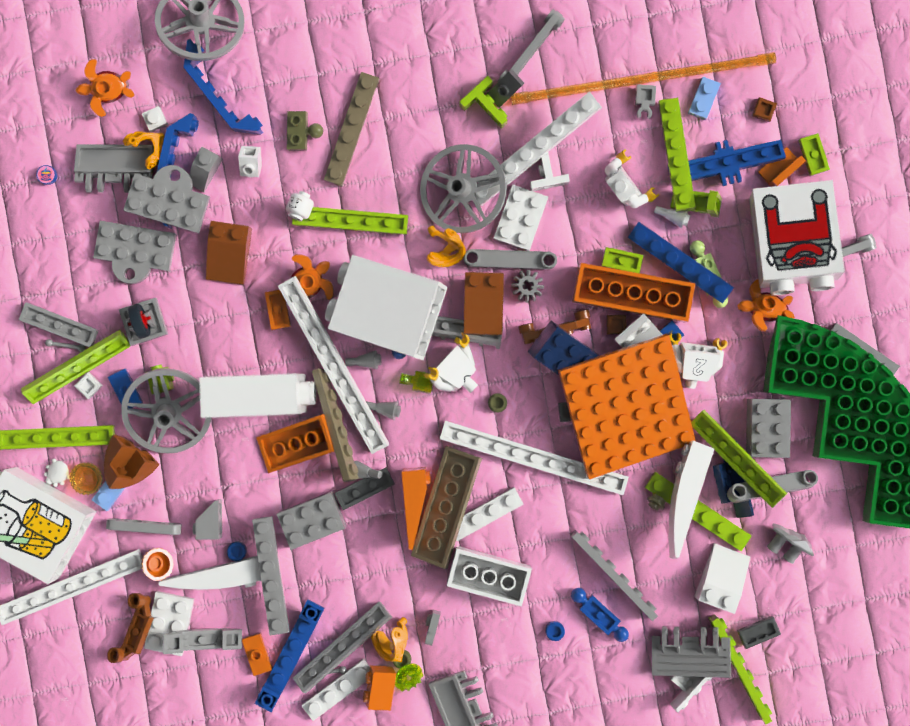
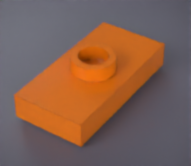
M258 633L243 638L242 642L253 676L271 671L273 668L262 634Z

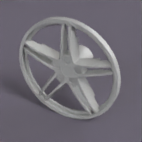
M161 0L157 6L155 27L159 39L172 53L188 60L208 61L222 57L235 48L244 32L245 18L238 0L230 1L237 10L239 22L213 14L220 0H215L210 9L208 6L213 0H180L189 10H186L179 1L172 0L186 16L171 22L170 25L164 28L161 27V14L169 0ZM209 29L236 33L227 45L216 51L209 52ZM194 31L198 53L184 51L172 44L168 38ZM199 34H205L206 53L201 51Z
M468 144L448 147L432 158L423 173L420 186L421 201L431 220L445 230L449 228L456 233L475 232L490 224L501 211L507 191L506 177L497 159L488 151ZM465 150H468L467 170L465 174L463 173ZM460 151L456 176L453 177L432 170L441 158L452 152ZM471 151L486 157L496 169L497 174L471 178ZM431 173L440 176L442 178L448 179L449 181L447 185H445L439 181L430 178L429 174ZM499 178L497 182L480 187L477 186V182ZM427 180L449 192L435 214L427 200ZM500 184L498 201L493 211L485 217L474 194L475 192ZM453 200L454 203L452 204V206L446 211V213L441 217V219H439L438 217L441 215V213L444 211V209L447 207L450 201ZM472 200L483 219L481 222L469 205V202ZM459 203H462L477 224L468 227H455L446 224L443 220Z
M169 368L151 370L136 378L128 387L121 407L123 423L130 436L141 446L159 453H178L196 445L206 434L212 417L205 418L204 425L199 432L181 413L200 401V395L182 406L179 402L198 392L200 393V382L183 371ZM163 375L175 376L186 380L197 390L172 401ZM156 376L160 377L163 391L165 394V397L161 398ZM152 378L156 403H128L136 387L145 380ZM128 406L138 408H151V411L130 409L128 408ZM128 414L154 419L148 441L143 440L134 431ZM181 420L186 426L192 429L197 434V436H195L192 432H190L187 428H185L178 422ZM171 426L192 439L188 443L177 447L158 446L167 429ZM158 427L162 430L155 444H150L155 433V430Z

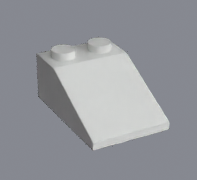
M714 543L694 597L698 601L735 614L742 596L751 557Z

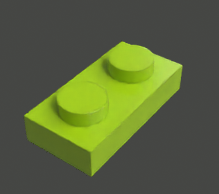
M819 133L798 140L803 157L806 160L805 163L809 176L830 170Z
M605 247L601 266L640 273L643 255Z

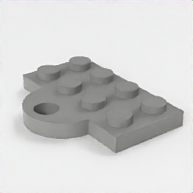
M169 165L161 168L153 179L134 174L123 210L199 234L210 196L192 191L193 183L190 175L179 166ZM173 171L180 172L179 180H171L170 176Z
M100 221L93 258L111 261L112 270L120 281L128 284H138L149 276L151 268L170 272L177 234ZM133 269L135 276L133 279L128 280L125 275L126 271Z

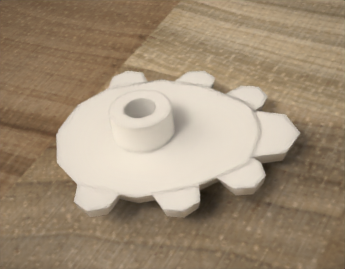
M52 459L51 465L46 466V469H48V472L44 473V476L47 477L45 480L46 484H53L54 487H57L58 483L64 485V481L70 479L69 469L64 462Z

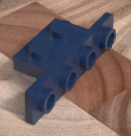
M724 459L723 463L713 466L721 504L731 502L727 497V492L732 485L746 482ZM734 490V493L740 497L739 492ZM751 500L733 503L737 518L754 516Z

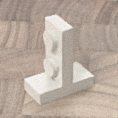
M549 153L540 158L541 165L538 166L540 177H544V179L531 181L530 189L531 191H538L568 185L570 182L569 174L553 177Z

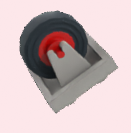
M157 298L119 309L130 346L168 335Z

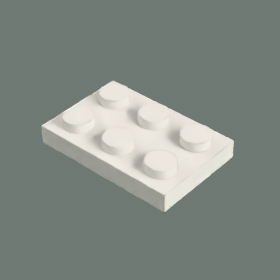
M512 184L494 239L530 251L548 196Z
M156 591L151 616L154 619L146 637L144 649L163 652V634L188 630L195 598ZM173 653V655L182 656L183 653Z

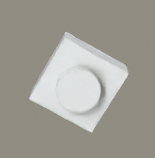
M160 106L142 113L150 132L168 125Z

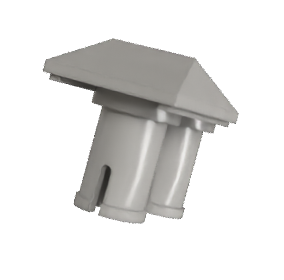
M772 524L776 535L767 545L769 550L777 554L784 543L788 541L792 546L783 556L789 563L794 564L802 551L814 556L812 546L804 534L797 533L778 524Z

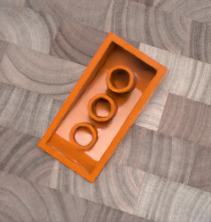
M324 414L256 437L268 473L334 452Z
M426 467L402 470L409 550H413L427 486L431 484L430 471H426Z

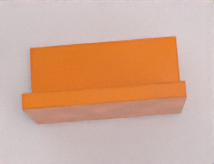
M786 147L784 149L785 160L768 163L758 173L770 187L778 186L805 163L806 160L802 156L797 158Z

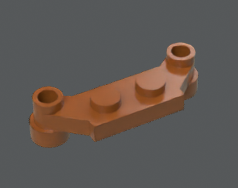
M589 309L574 312V321L558 324L569 334H573V330L578 328L580 331L590 329ZM533 323L518 326L524 344L534 343L535 339L545 329L535 330Z
M141 593L129 595L128 606L135 609L122 646L112 647L108 650L107 659L110 663L127 661L134 654L141 653L154 619L151 616L149 606L151 598L148 595Z

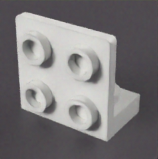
M643 314L618 335L615 340L621 347L625 348L663 334Z

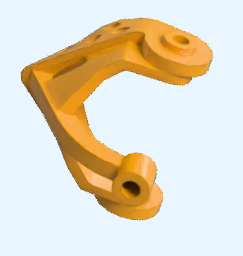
M136 131L126 135L123 139L125 146L132 145L137 147L139 142L143 140L153 142L154 152L145 160V167L152 169L158 165L164 142L163 133Z
M434 226L428 227L427 230L432 237H441L448 244L440 252H430L426 257L427 261L438 267H449L460 262L466 253V248L460 236L449 228L443 233L436 230ZM456 250L459 251L458 253L453 254V255L450 256V253H452V252H454V251H456Z
M404 617L397 621L398 627L391 630L390 637L392 642L382 631H376L371 636L376 652L385 661L402 662V656L408 639L405 626L407 620Z

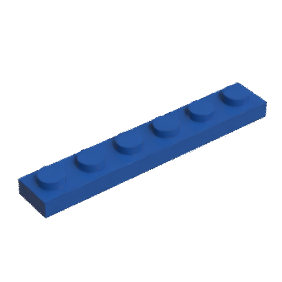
M641 222L637 223L628 236L630 240L692 283H695L696 286L722 304L734 289L732 285Z

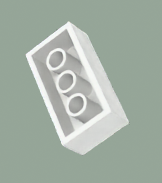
M457 546L447 586L522 607L532 568L527 564Z

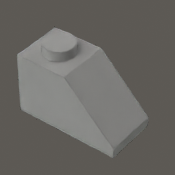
M201 147L194 159L189 175L192 179L193 187L205 193L223 159L204 147Z
M222 499L215 500L196 519V523H193L192 530L193 535H196V540L222 538Z

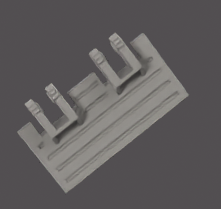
M77 144L74 181L75 183H83L84 175H86L85 190L86 192H92L93 178H98L97 190L98 192H104L105 183H122V175H124V193H129L131 178L134 177V174L152 178L153 168L147 169L145 167V160L154 152V146L138 145L133 147L132 145Z
M662 626V645L661 636H652V676L731 678L730 638L721 637L722 646H719L718 627H714L712 631L713 646H707L706 627H701V646H699V637H682V645H680L679 627H674L673 630L674 645H668L667 626Z
M465 670L431 681L428 684L445 726H481V722L494 717L492 712L482 714L476 698L468 701L469 698L478 696L484 691L482 687L470 691L466 690L467 686L476 684L479 679L477 676L468 678ZM492 723V724L486 725V726H498V725H497V723Z

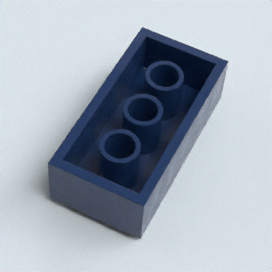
M553 321L548 323L528 350L533 358L557 375H559V369L600 356Z

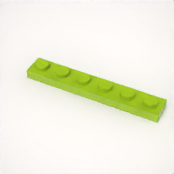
M679 99L659 100L675 212L693 210L696 206Z
M313 207L308 219H303L302 221L292 219V225L407 235L408 215Z
M118 330L22 387L21 392L32 404H35L131 347L129 340L121 330Z
M702 410L691 422L692 427L771 508L775 507L787 495V492L705 410Z
M115 425L0 430V450L108 445L113 434L115 435Z
M654 472L644 488L659 495L668 504H671L674 484ZM699 500L697 501L692 519L742 552L752 535Z
M714 614L708 619L713 628L718 627L720 642L721 637L730 638L731 663L760 719L767 725L772 722L770 717L772 712L767 703L763 704L761 700L763 695L759 687H754L752 673L743 666L745 660L740 652H736L734 648L736 643L733 637L727 635L725 631L727 625L722 618L719 619Z

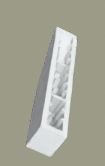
M691 441L688 445H684L681 451V455H683L682 460L677 464L675 470L677 475L671 496L668 532L669 557L671 559H678L680 557L714 452V448L696 441Z
M258 556L169 577L158 583L159 586L196 590L222 589L245 585V588L255 586L257 581H261Z

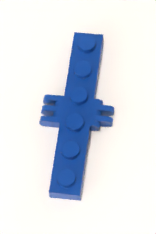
M781 139L734 150L733 146L729 147L727 140H723L724 148H721L720 142H715L716 150H713L714 155L688 162L691 181L719 175L722 186H727L726 178H728L731 185L734 184L733 176L736 177L737 183L742 182L740 170L785 160L786 155Z

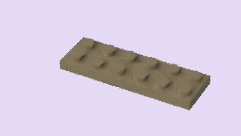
M448 446L445 447L411 553L412 557L447 569L482 458Z

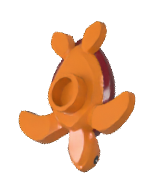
M91 59L84 69L85 76L89 79L90 83L80 84L75 91L84 96L92 94L93 97L90 101L91 109L98 116L104 117L106 112L101 102H115L123 95L129 98L135 96L132 89H129L127 81L131 77V72L125 71L121 76L111 71H102L96 74L97 60Z
M302 254L293 255L292 261L299 263L302 268L296 270L291 278L297 277L308 299L317 295L321 288L324 290L327 300L332 299L334 295L333 285L329 280L322 278V275L329 270L330 262L322 261L314 268L308 256Z
M756 279L749 288L752 301L743 300L737 305L738 310L752 314V322L760 331L767 330L764 321H776L777 315L795 318L793 312L789 311L787 306L791 304L793 297L788 295L781 299L768 292L761 293L759 279Z

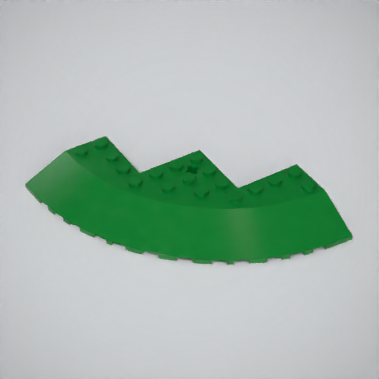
M777 315L767 356L763 392L819 399L813 457L869 464L862 521L910 529L909 391L895 378L891 370L850 339H846L838 335V333L816 324ZM835 438L839 439V443H835Z

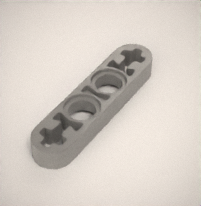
M108 518L106 523V529L170 535H180L182 526L179 523Z

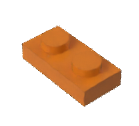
M279 290L265 292L271 330L291 327L287 302Z

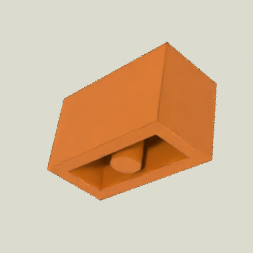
M370 665L369 672H366L365 682L367 690L363 692V702L368 710L391 711L396 672L392 666Z

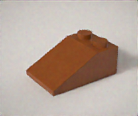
M218 221L210 222L206 280L244 285L252 236L251 227Z
M465 272L464 334L502 335L504 273Z

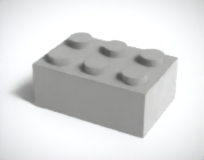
M747 399L746 452L751 457L790 458L791 400Z
M333 491L277 513L290 550L347 527Z

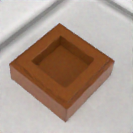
M759 97L752 117L771 122L777 103Z
M606 315L607 334H621L626 329V315Z

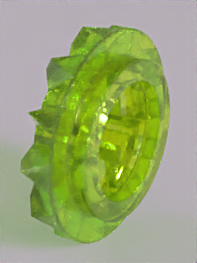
M414 663L401 667L396 673L395 686L397 689L399 688L403 692L405 690L410 691L412 687L416 688V684L421 683V678L424 676L421 667Z

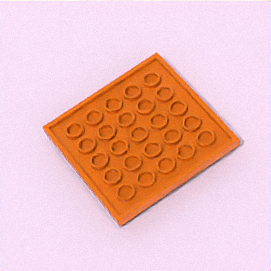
M668 334L558 370L584 468L589 480L682 448L685 444L688 445L689 442L696 441Z

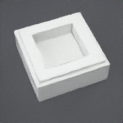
M87 372L74 386L87 399H90L103 385L90 372Z

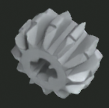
M527 270L526 276L520 271L521 279L514 276L513 279L518 283L511 284V287L518 288L513 291V295L520 293L518 300L525 296L526 303L529 301V296L533 301L536 300L534 293L537 296L542 295L537 289H544V285H538L543 279H535L538 274L537 272L530 276V270ZM524 282L532 283L531 291L523 289Z

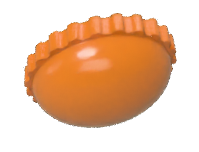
M163 548L149 549L141 560L142 572L148 579L162 581L172 573L171 571L174 566L172 556Z

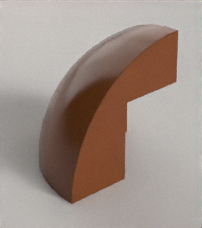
M113 434L104 458L105 480L109 489L126 488L147 478L160 464L146 450L142 451L135 447L132 441Z

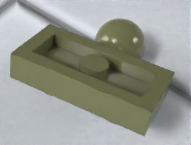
M287 111V150L307 151V136L310 135L315 139L320 138L324 132L323 127L318 123H313L308 127L307 111Z

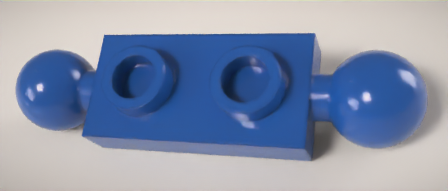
M582 588L573 589L571 592L572 600L576 603H582L579 609L607 635L614 632V638L618 642H624L628 639V630L625 627L617 626L621 621L592 594L587 598L586 592Z

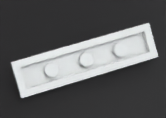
M515 487L466 513L456 541L524 505Z
M363 658L302 704L303 709L312 721L365 683L366 672H369L370 669L365 659Z

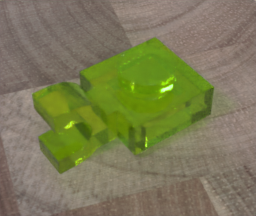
M415 371L414 376L401 373L399 384L413 385L412 391L431 394L433 385L430 379L424 377L426 372Z

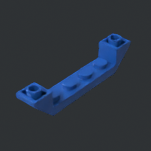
M188 39L186 51L198 53L196 42L193 43L191 39ZM184 60V69L234 132L257 135L264 133L261 130L263 125L256 116L252 118L248 114L239 121L233 111L229 113L226 110L227 103L221 96L218 98L213 92L216 89L209 81L205 83L201 78L204 74L196 66L201 61Z
M189 113L166 128L157 172L165 166L174 165L175 147H178L180 140L178 133L193 136L194 132H197L199 121L194 114ZM163 223L165 227L172 229V225Z
M307 599L254 704L272 713L325 609L324 607Z

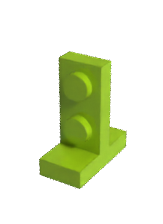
M487 76L460 101L459 106L465 111L476 101L502 129L507 124L508 120L506 118L508 116L501 108L497 109L495 107V102L490 95H484L493 86L492 79Z
M710 190V193L693 191L696 208L688 211L707 213L711 217L719 218L722 198L718 191ZM673 195L670 206L671 209H675Z

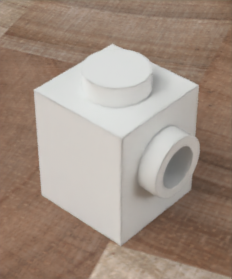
M241 146L238 156L240 176L259 177L262 168L261 147Z

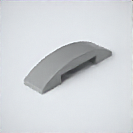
M207 628L163 634V654L222 648V650L242 649V629Z

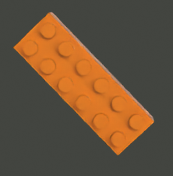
M580 263L572 303L639 315L645 314L650 317L686 323L689 322L695 283Z

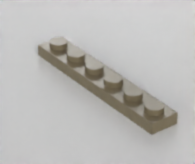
M361 72L324 178L325 181L343 187L380 80L379 77Z
M315 369L312 371L343 482L359 479L358 468L352 457L353 450L348 443L347 430L341 419L342 412L338 408L336 401V392L333 390L325 370Z

